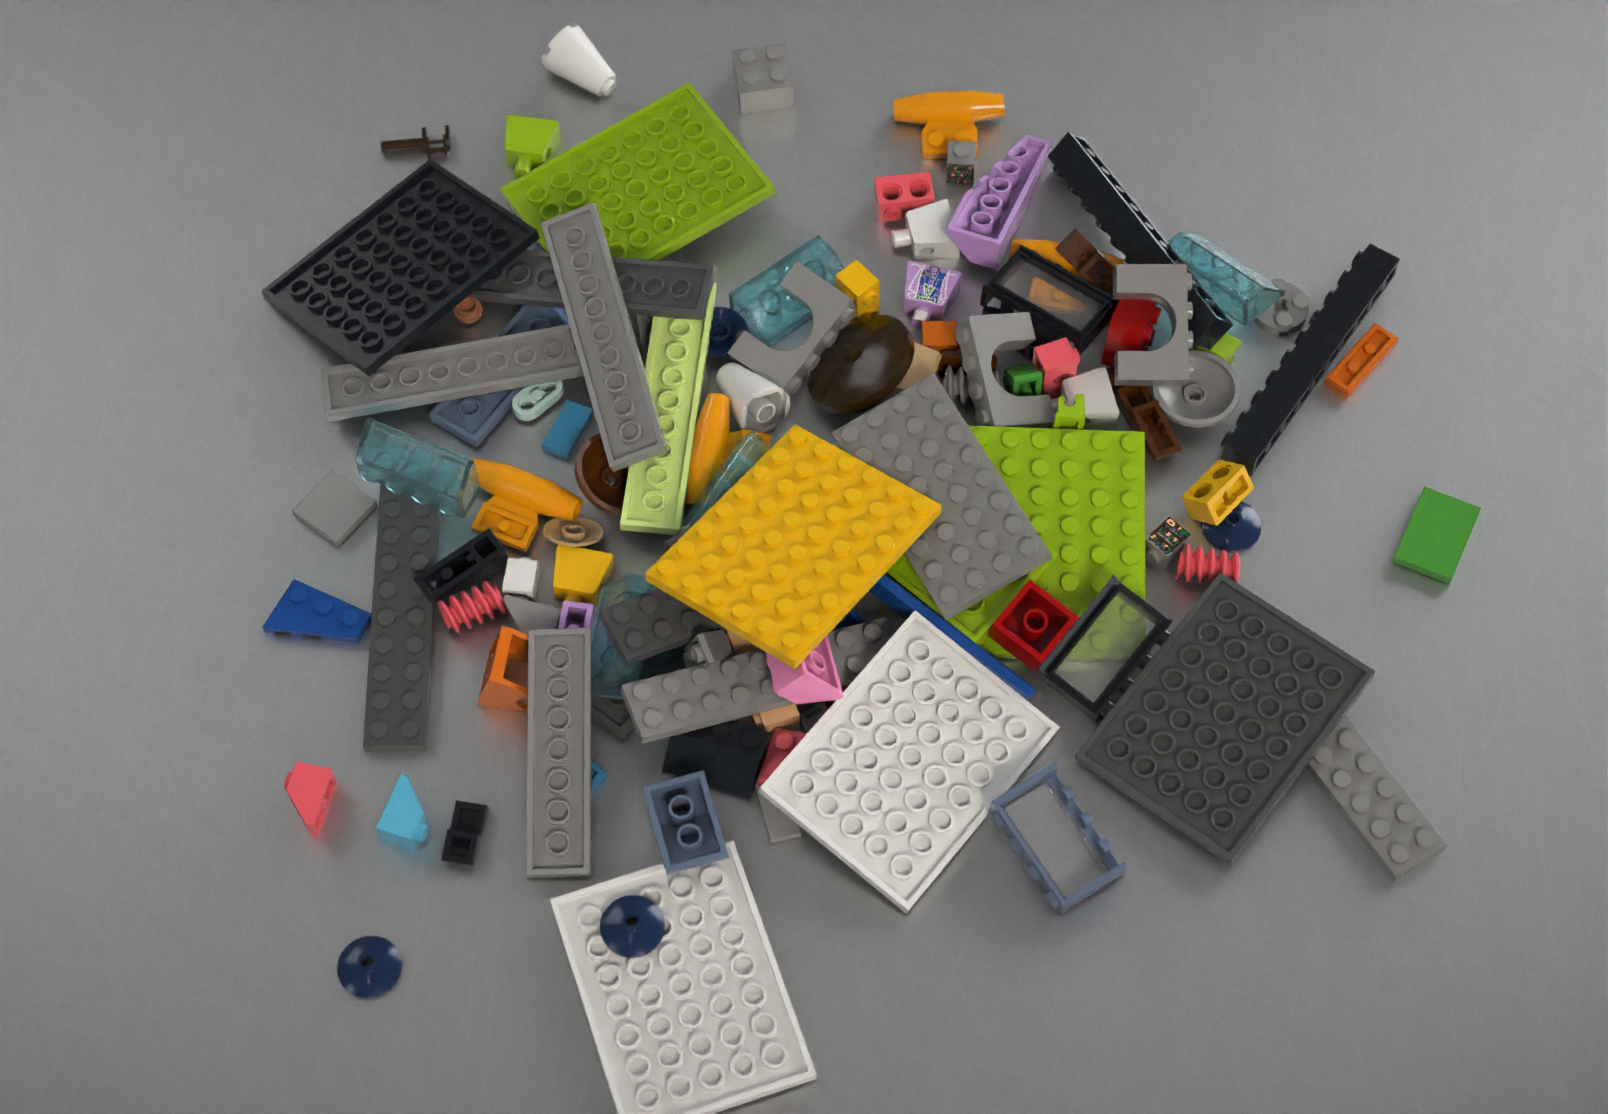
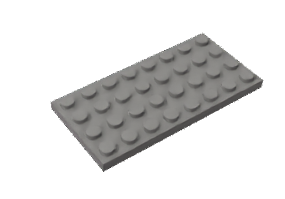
M934 373L832 432L841 450L942 505V513L904 554L946 621L1052 559L1049 550Z

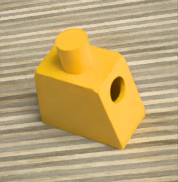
M558 544L553 579L555 599L560 602L594 604V608L597 607L615 573L614 554Z

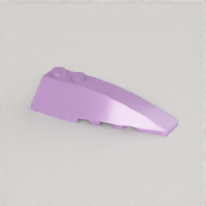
M1026 134L1007 152V157L1002 162L998 161L993 166L991 173L981 177L978 180V185L973 190L969 189L964 194L946 228V234L970 262L997 270L1035 190L1052 147L1051 141Z

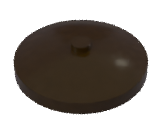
M888 315L864 317L846 325L837 332L836 341L831 347H826L820 354L818 365L808 372L807 384L809 393L822 409L834 414H849L864 410L885 398L902 381L911 366L915 345L909 330L895 317Z

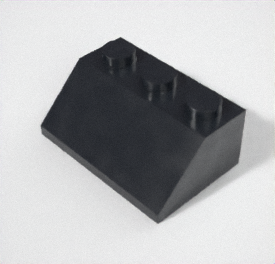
M731 720L671 736L664 759L662 774L676 778L704 770L709 789L750 802L755 791V783H757L771 743V733Z

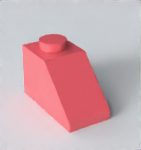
M296 761L293 771H289L286 776L284 788L287 790L293 806L311 837L318 838L337 781L332 769Z

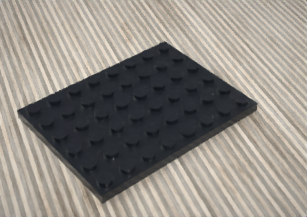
M429 159L261 292L264 299L367 376H370L540 239L538 230Z

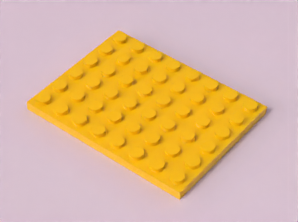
M795 424L645 572V579L665 593L796 669L942 513V505Z

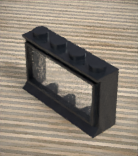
M1021 244L1019 249L987 284H983L980 305L983 307L993 297L1000 300V314L1013 313L1014 309L1019 312H1030L1033 329L1038 326V323L1050 329L1049 342L1067 337L1069 341L1074 343L1079 356L1082 355L1110 322L1117 303V299H1113V296L1108 292L1100 290L1085 279L1077 277L1063 269L1060 265L1054 264Z
M1113 575L1039 667L1036 677L1094 722L1099 715L1105 718L1116 704L1112 700L1118 691L1124 694L1135 680L1131 677L1137 667L1143 670L1152 659L1153 655L1149 653L1156 644L1161 647L1172 634L1168 628L1173 620H1169L1123 585Z

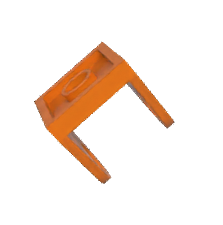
M501 626L489 649L477 704L489 708L528 712V704L519 700L528 699V689L503 678L507 659L528 662V635L516 629Z

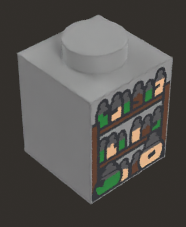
M948 142L946 183L974 184L976 142Z
M1169 516L1145 538L1146 560L1150 564L1157 565L1160 569L1166 571L1179 559L1180 551L1183 550L1184 546L1190 544L1192 535Z

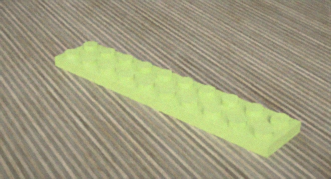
M713 283L703 321L653 316L645 372L668 452L629 466L620 530L669 535L681 533L695 425L698 419L717 291L716 283Z

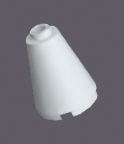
M573 23V28L568 25L557 33L548 44V47L551 49L548 56L543 53L540 64L546 70L598 97L609 95L616 87V75L576 23Z
M736 362L725 364L719 369L716 382L722 394L730 398V410L740 429L765 434L774 431L778 427L775 423L780 417L785 419L790 408V397L785 390Z

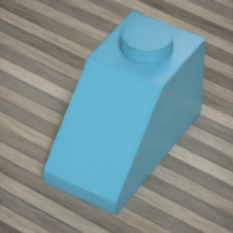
M400 774L376 830L380 841L416 852L419 843H424L427 838L429 825L407 775Z

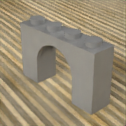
M797 261L781 281L780 286L784 293L812 312L813 328L807 340L794 349L781 351L770 348L744 330L728 351V355L733 362L780 386L789 396L791 393L795 394L800 389L803 383L802 378L808 370L812 371L818 365L820 354L826 347L829 348L833 345L838 336L837 332L843 324L847 325L852 320L855 314L854 309L856 308L852 298Z
M1116 264L1114 267L1113 299H1144L1153 301L1165 309L1172 324L1169 342L1159 349L1152 351H1117L1114 356V386H1185L1189 381V377H1193L1194 362L1189 360V348L1193 347V331H1188V320L1192 319L1193 305L1192 302H1188L1187 291L1192 289V274L1187 273V264Z
M1030 312L968 316L955 326L956 340L960 344L962 352V365L969 382V395L973 399L977 426L1048 428L1053 425L1055 416L1049 394L1035 396L1012 395L997 383L991 368V359L994 352L1022 350L1036 340Z

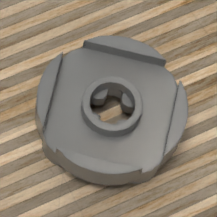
M1276 278L1271 280L1270 283L1261 286L1255 292L1251 303L1252 318L1255 324L1267 333L1279 335V332L1289 331L1288 334H1291L1301 329L1305 324L1309 313L1310 299L1295 285ZM1275 305L1285 306L1286 311L1282 309L1275 311Z

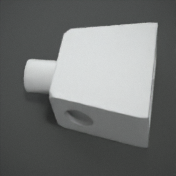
M948 199L908 211L905 214V229L891 231L894 248L910 245L915 260L959 258L960 249L946 234V228L953 217Z
M1100 367L1075 377L1064 379L1061 382L1060 396H1064L1065 405L1074 406L1076 394H1084L1085 423L1083 430L1117 428L1119 410L1106 367ZM1059 398L1051 399L1054 416L1055 412H1057Z

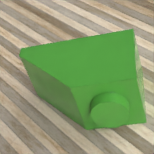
M1017 364L1010 368H1005L1003 377L1004 390L1015 396L1041 395L1042 372L1034 364Z

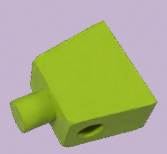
M507 114L505 134L506 162L509 167L514 168V176L519 178L552 159L561 140L559 121Z

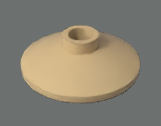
M578 516L575 521L554 518L544 525L543 532L545 537L554 543L581 548L582 546L600 541L604 530L598 522Z

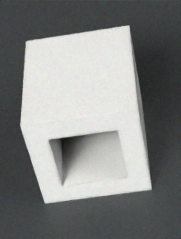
M528 557L508 558L502 586L503 597L505 594L513 597L520 595L532 602H536L541 576L537 560H532Z

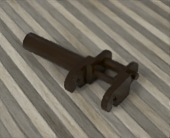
M445 125V134L443 139L429 140L426 127H422V138L381 141L382 153L424 148V154H427L428 158L431 157V154L444 153L445 157H447V152L451 148L449 125ZM443 143V147L430 148V144Z

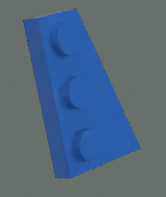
M293 579L262 628L265 633L275 634L276 631L288 632L291 636L302 637L305 634L321 636L324 640L359 643L371 624L372 613Z

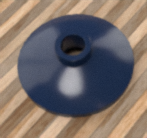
M714 307L707 355L716 357L727 356L728 351L744 330L748 332L746 321L738 312L726 307Z
M1242 501L1218 526L1201 522L1202 532L1206 540L1213 547L1230 553L1242 552L1251 548L1258 541L1262 529L1261 520L1257 512L1250 505ZM1228 519H1234L1237 522L1231 523L1228 521Z
M638 895L621 897L612 902L601 917L600 932L605 945L619 956L637 958L647 955L660 944L664 936V916L660 908L648 898ZM630 918H635L638 923L635 926H628L626 921Z
M365 936L354 940L342 951L337 963V974L340 983L350 994L360 998H374L387 993L395 986L402 972V959L398 949L389 940L378 936ZM366 959H373L372 965L368 967L363 966L362 963Z

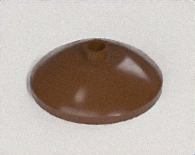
M596 434L587 439L577 451L574 461L575 478L581 492L595 507L608 514L621 516L629 466L613 472L609 467L601 435Z

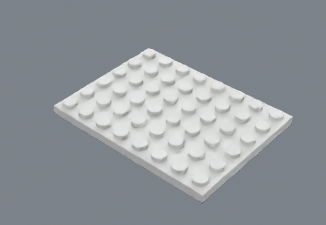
M916 610L843 692L844 697L833 703L758 791L906 914L988 816L991 802L1012 787L1060 728V726Z
M734 841L725 843L729 854L728 859L669 875L666 874L664 864L661 863L550 899L618 1114H714L817 1079L816 1071ZM629 895H638L653 901L660 908L665 921V932L660 944L649 954L636 958H626L613 953L605 945L600 932V921L606 908L615 900ZM630 918L626 921L628 926H635L638 923L635 918Z

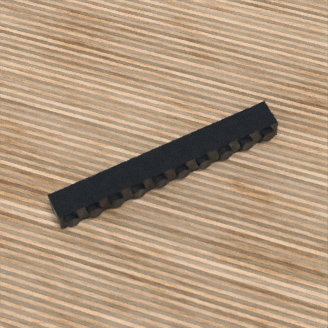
M1068 131L1047 156L1054 164L1052 169L1068 182L1066 186L1069 191L1079 196L1082 200L1081 206L1083 209L1097 219L1095 224L1111 237L1109 240L1111 245L1125 255L1124 261L1126 264H1185L1087 140ZM1187 267V273L1192 274V289L1187 291L1188 302H1192L1193 305L1192 319L1188 320V331H1193V347L1197 348L1200 346L1211 350L1233 326V323Z
M1369 243L1364 252L1358 251L1352 261L1351 266L1353 267L1349 272L1345 270L1340 276L1337 283L1338 288L1335 291H1329L1324 299L1322 310L1317 309L1309 321V328L1307 330L1302 329L1294 342L1296 346L1292 351L1288 349L1284 353L1278 371L1273 369L1265 382L1267 386L1263 391L1258 390L1251 400L1250 405L1252 406L1249 411L1243 410L1235 424L1237 426L1233 432L1228 431L1220 445L1223 447L1221 460L1244 465L1248 475L1252 476L1395 276L1400 261L1398 257Z

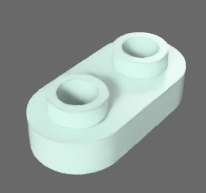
M562 380L524 387L512 399L514 415L523 421L536 419L562 397L564 391ZM546 390H553L551 393L545 392ZM526 407H531L529 410H523Z

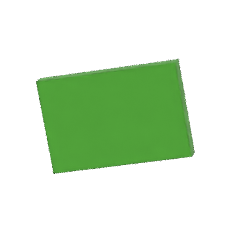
M1424 486L1393 562L1450 584L1481 508Z

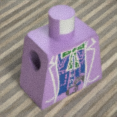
M908 261L904 314L912 316L911 325L914 328L922 330V321H944L960 291L961 272Z

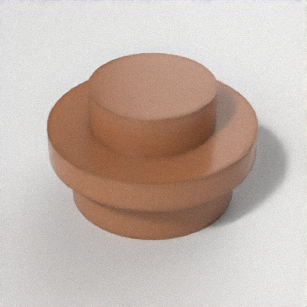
M467 297L454 307L455 317L462 323L476 322L483 314L482 304L476 298Z

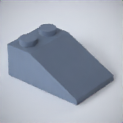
M704 770L642 787L644 802L667 875L729 858Z

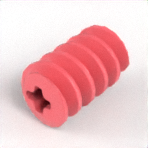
M1186 544L1179 554L1175 580H1178L1180 575L1184 573L1186 582H1190L1192 577L1196 575L1198 584H1202L1206 577H1209L1211 584L1217 575L1222 573L1238 583L1241 565L1239 553L1234 552L1231 558L1228 559L1226 550H1222L1219 556L1216 557L1214 548H1210L1207 554L1204 555L1202 546H1198L1195 552L1192 553L1190 544Z
M484 581L482 583V592L476 586H472L471 597L464 590L460 591V601L453 595L449 596V606L442 600L437 601V607L447 631L449 632V628L452 627L458 634L461 633V623H464L471 629L473 618L480 624H483V614L485 613L492 620L495 619V609H498L502 615L506 614L502 596L494 581L493 587L487 581Z

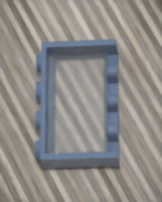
M1054 762L993 800L989 809L991 812L989 813V818L997 830L1002 829L1009 838L1006 841L1015 856L1020 855L1026 863L1024 868L1029 878L1034 883L1039 882L1045 891L1043 897L1051 909L1056 908L1060 915H1062L1065 911L1110 882L1122 877L1128 866L1125 862L1119 865L1110 853L1112 849L1111 843L1106 837L1101 839L1092 827L1094 820L1088 811L1083 813L1074 801L1076 794L1070 785L1064 787L1056 775L1058 765Z

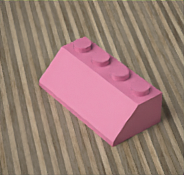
M828 636L815 647L796 669L766 652V663L770 668L773 680L772 688L779 697H784L794 704L839 700L844 697Z

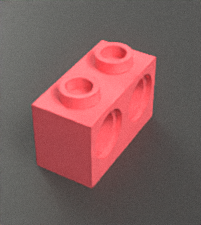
M930 171L874 177V196L878 220L895 221L903 219L908 211L934 203L935 197Z

